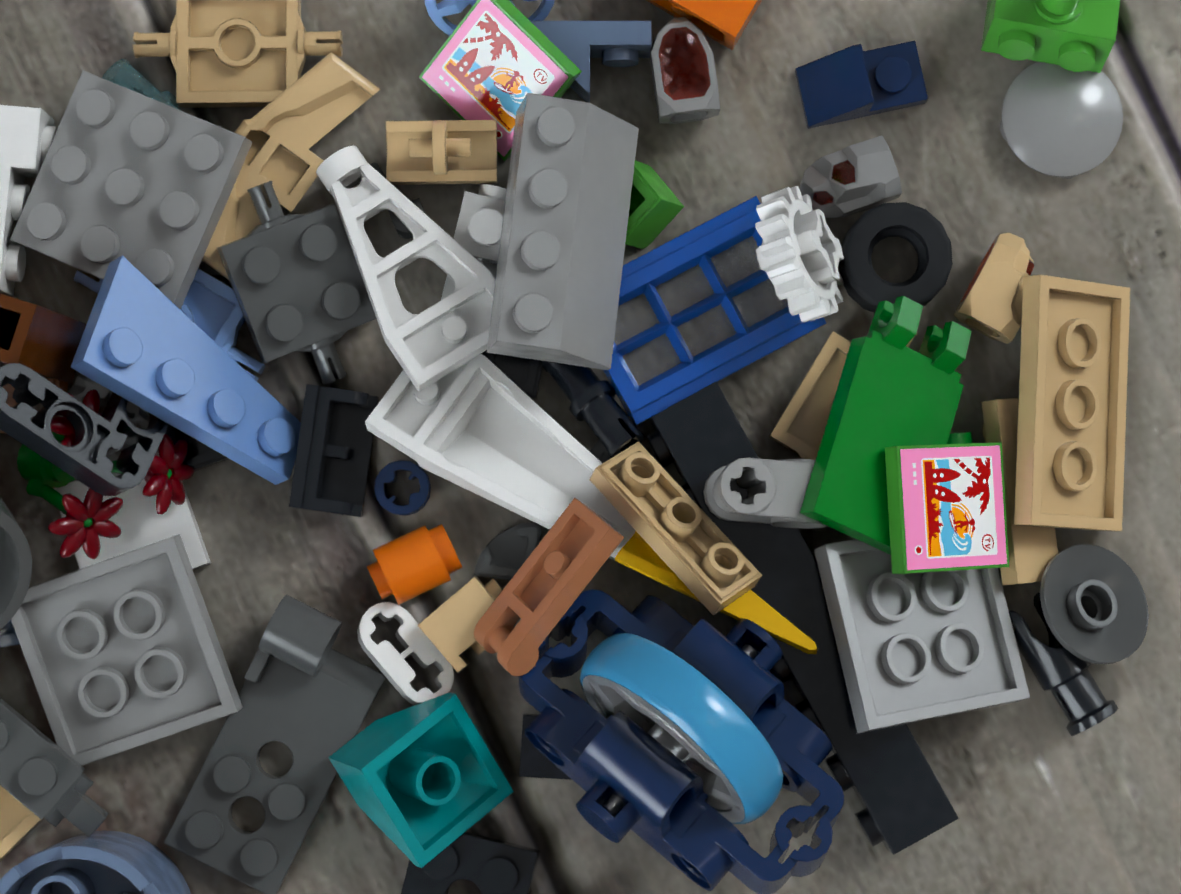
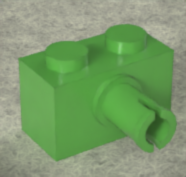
M988 0L981 51L1000 54L1010 60L1020 61L1028 59L1060 65L1062 68L1073 72L1092 71L1100 73L1116 41L1120 0Z

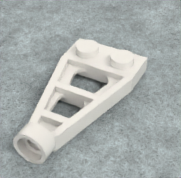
M352 145L340 149L325 159L317 168L316 174L335 200L384 341L418 392L487 350L495 278L485 266L366 161L357 146ZM361 181V183L357 187L352 188ZM386 209L392 211L413 235V240L386 257H381L376 253L364 229V222ZM418 258L429 259L452 278L455 290L454 293L420 314H412L402 304L395 285V275L398 270Z

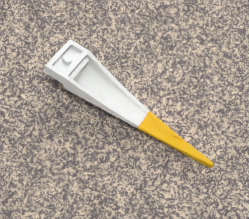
M479 354L418 392L403 370L366 419L367 431L417 461L419 467L547 529H551L574 498L578 499L624 537L610 555V559L699 601L589 480L595 468L603 463L484 355ZM749 590L720 610V612L736 620L743 618L756 623L772 637L807 654H817V646L811 638L752 590Z

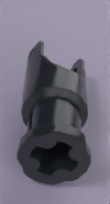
M1038 592L1034 596L1033 602L1048 631L1049 646L1034 637L1019 613L1011 610L1009 614L1020 652L1043 690L1052 691L1070 721L1066 728L1070 735L1074 736L1102 722L1114 714L1118 707L1114 700L1107 701L1088 670L1091 663L1070 653L1055 638L1045 620L1040 592Z

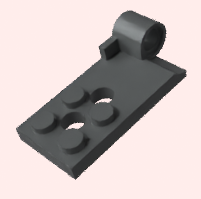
M289 595L284 596L264 631L259 649L244 677L246 681L239 693L243 708L236 713L228 715L164 842L165 844L264 894H278L338 774L328 757L358 734L386 679L384 674L332 649L342 626L341 621ZM278 741L284 743L291 750L293 764L287 774L272 776L261 767L259 760L260 752L268 742ZM253 797L264 807L265 820L258 830H242L233 821L232 808L239 798Z

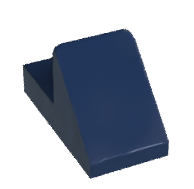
M915 41L863 51L862 45L857 44L795 69L808 129L922 105L928 100Z

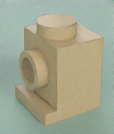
M478 577L472 578L418 624V627L457 673L470 664L463 655L468 648L471 647L478 656L485 651L474 639V629L478 621L503 590L494 578L486 585Z

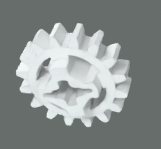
M798 186L786 187L761 197L762 204L756 207L761 221L755 223V228L763 240L762 245L756 249L760 269L767 273L768 278H770L774 285L776 296L780 300L787 298L790 314L792 316L799 314L803 323L838 312L837 304L843 302V296L838 286L844 284L843 278L838 271L839 262L844 259L840 241L832 234L826 223L824 213L819 209H812L810 196L808 194L801 195Z

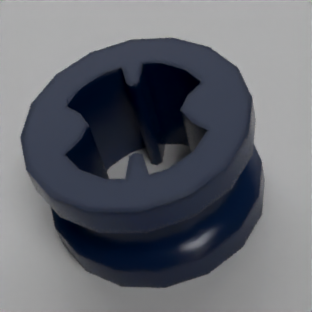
M398 460L387 464L380 470L375 480L374 490L378 502L384 509L395 515L408 516L417 513L425 507L430 498L431 484L429 476L421 467L411 461ZM410 471L411 474L408 478L411 481L418 478L420 491L410 494L408 505H396L395 502L398 498L394 495L388 498L386 492L387 484L396 482L397 472Z

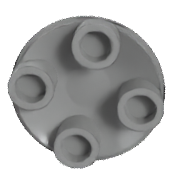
M1038 61L1024 69L1008 88L1002 105L1000 132L1014 154L1028 167L1042 174L1070 179L1095 168L1113 151L1122 130V104L1115 86L1102 71L1100 73L1092 71L1073 72L1062 68L1060 65Z

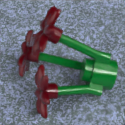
M96 389L87 392L82 403L97 414L100 406V394ZM65 417L52 418L50 425L54 438L60 444L71 447L75 441V430L71 422ZM168 434L163 436L159 445V456H154L144 478L147 483L143 488L144 496L151 497L157 495L156 511L157 514L162 515L167 512L171 501L176 505H182L185 502V490L180 481L187 480L194 474L193 467L183 463L188 451L187 441L181 439L174 445L172 438ZM22 444L18 451L17 467L21 476L29 482L26 487L27 493L45 499L66 515V517L57 519L48 526V530L52 534L67 535L61 545L60 556L63 558L71 557L82 546L87 557L96 559L101 548L99 536L117 538L122 533L120 527L108 519L119 512L123 506V500L119 497H113L102 502L103 495L90 488L85 495L84 502L70 493L61 495L53 487L60 488L74 481L75 478ZM117 460L112 461L113 469L111 473L123 474L116 468Z

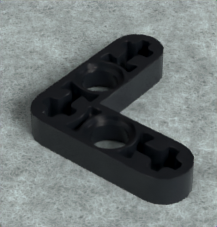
M9 363L0 367V430L101 495L116 496L142 482L168 428V423L149 413L147 429L136 427L127 415L126 407L128 400L112 392L100 416L27 366L20 363ZM7 384L15 388L12 398L18 404L14 407H10L6 403L8 392L2 387ZM39 403L43 406L39 411L32 408ZM54 415H61L71 422L75 430V441L71 447L60 444L54 438L50 425ZM124 443L131 445L121 450L116 461V468L123 474L115 477L111 473L113 462L107 456L119 451Z

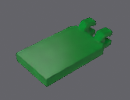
M905 296L896 297L894 304L887 300L880 301L867 336L855 338L851 341L800 510L801 514L890 555L885 447L948 443L964 387L963 384L959 383L962 374L955 370L966 359L972 332L954 321L945 322L943 329L936 325L927 327L919 352L907 347L906 345L917 334L923 305Z

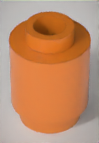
M442 524L430 530L424 525L373 549L372 551L377 561L366 566L381 599L394 595L398 605L451 581L449 574L462 569L460 560Z

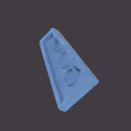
M123 255L110 262L70 368L269 482L277 485L289 480L296 459L301 422Z

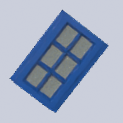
M757 196L623 265L611 369L603 371L635 426L712 383L719 382L826 324L824 317L803 323L799 314L792 316L789 312L787 298L780 300L776 296L772 281L768 278L767 273L760 269L756 249L762 245L763 239L755 228V223L761 221L756 210L757 205H760Z

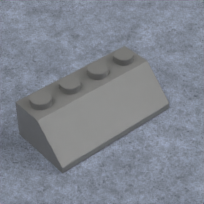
M533 93L526 94L516 111L487 353L603 370L611 369L638 127L588 102Z

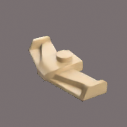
M331 52L251 119H244L234 133L246 137L252 141V145L202 262L229 280L217 247L246 237L257 225L261 224L250 193L247 190L272 181L280 206L289 213L292 212L317 178L316 170L324 161L309 149L374 96L380 88Z

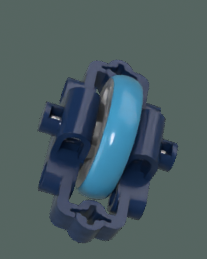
M591 589L582 592L539 646V658L536 665L528 673L519 676V690L522 697L540 712L524 730L526 737L540 753L586 791L583 797L575 804L584 819L604 837L615 843H619L630 830L634 831L689 879L708 891H712L729 871L758 894H771L778 891L791 876H807L820 868L832 843V827L843 807L844 793L838 782L819 767L833 749L829 738L812 721L784 699L783 683L769 672L783 656L780 646L773 637L756 623L743 618L735 624L726 636L703 618L693 626L669 605L652 595H647L634 611L630 613L611 596L601 590ZM598 629L608 638L600 642L586 658L588 637L594 630ZM571 635L570 647L564 643H559L554 648H549L550 637L559 642L565 636L569 637ZM581 669L580 683L590 705L574 692L564 688L560 689L550 678L571 676ZM782 787L788 791L797 792L812 805L791 807L780 816L770 840V854L766 858L762 857L749 846L744 835L733 824L751 823L763 816L778 798ZM819 820L811 837L810 846L803 845L798 851L794 849L786 861L782 863L790 846L791 837L798 838L803 832L807 834L816 821Z

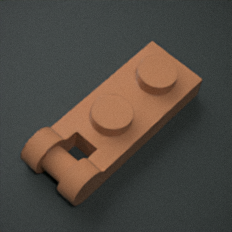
M574 498L478 621L474 629V639L487 652L492 654L498 653V662L511 675L522 676L528 673L538 661L539 646L624 537L588 506ZM521 618V620L519 621V623H518V624L515 626V628H514V625H515V624L517 623V621Z

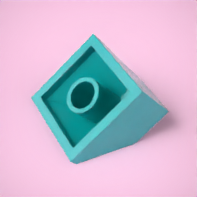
M451 692L375 720L328 757L357 805L410 861L419 868L424 867L514 792L455 693Z

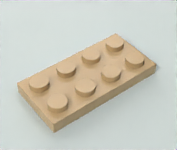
M1047 275L1023 277L1014 525L1122 531L1130 316L1129 287Z

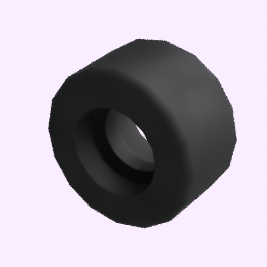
M907 202L883 203L864 212L846 233L841 245L844 259L839 262V273L843 278V285L848 295L867 311L875 313L880 301L887 300L894 304L896 297L905 296L924 307L946 285L953 265L951 241L942 223L926 209ZM887 237L906 239L914 246L918 254V266L915 274L902 283H891L883 280L875 273L872 266L871 255L875 245Z

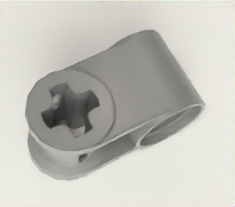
M739 458L727 466H722L712 472L705 482L703 491L705 503L710 512L719 519L765 523L775 527L792 529H817L827 526L800 513L815 460ZM737 479L738 487L748 490V498L742 500L739 492L731 491L730 482Z

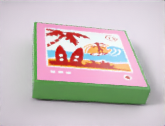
M477 0L420 74L419 78L462 120H496L497 154L505 161L511 157L516 111L526 94L533 93L561 98L582 71L509 0Z
M1002 442L885 447L892 574L1009 567Z

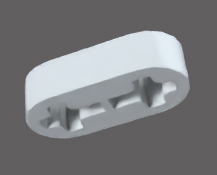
M381 602L370 607L360 619L357 629L358 642L363 651L404 699L413 705H417L449 693L454 681L453 667L418 627L417 621L406 609L392 602ZM378 616L382 621L387 622L394 617L401 625L395 635L406 650L399 654L387 640L377 645L371 639V635L376 629L372 621L373 618ZM411 655L424 669L432 664L438 668L440 674L434 680L439 688L437 692L432 693L426 687L418 692L412 688L410 683L416 674L405 661L408 656Z

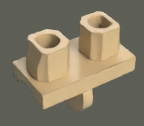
M496 120L386 121V179L392 185L498 184Z

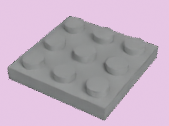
M83 70L10 240L101 279H104L109 263L123 255L181 310L252 145V141L242 135Z
M180 534L29 587L21 606L11 619L57 746L81 766L228 716L243 708Z
M857 539L825 544L814 549L857 733L1018 702L1030 698L998 568L892 574L891 555Z

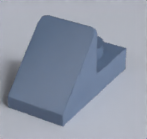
M531 21L582 71L570 87L588 103H590V58H602V64L609 67H632L639 64V58H650L652 45L651 21Z

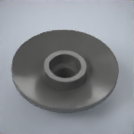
M1091 544L1071 546L1055 555L1048 563L1041 580L1040 600L1045 620L1060 644L1076 657L1094 664H1113L1132 655L1145 638L1149 618L1146 596L1133 570L1113 552Z

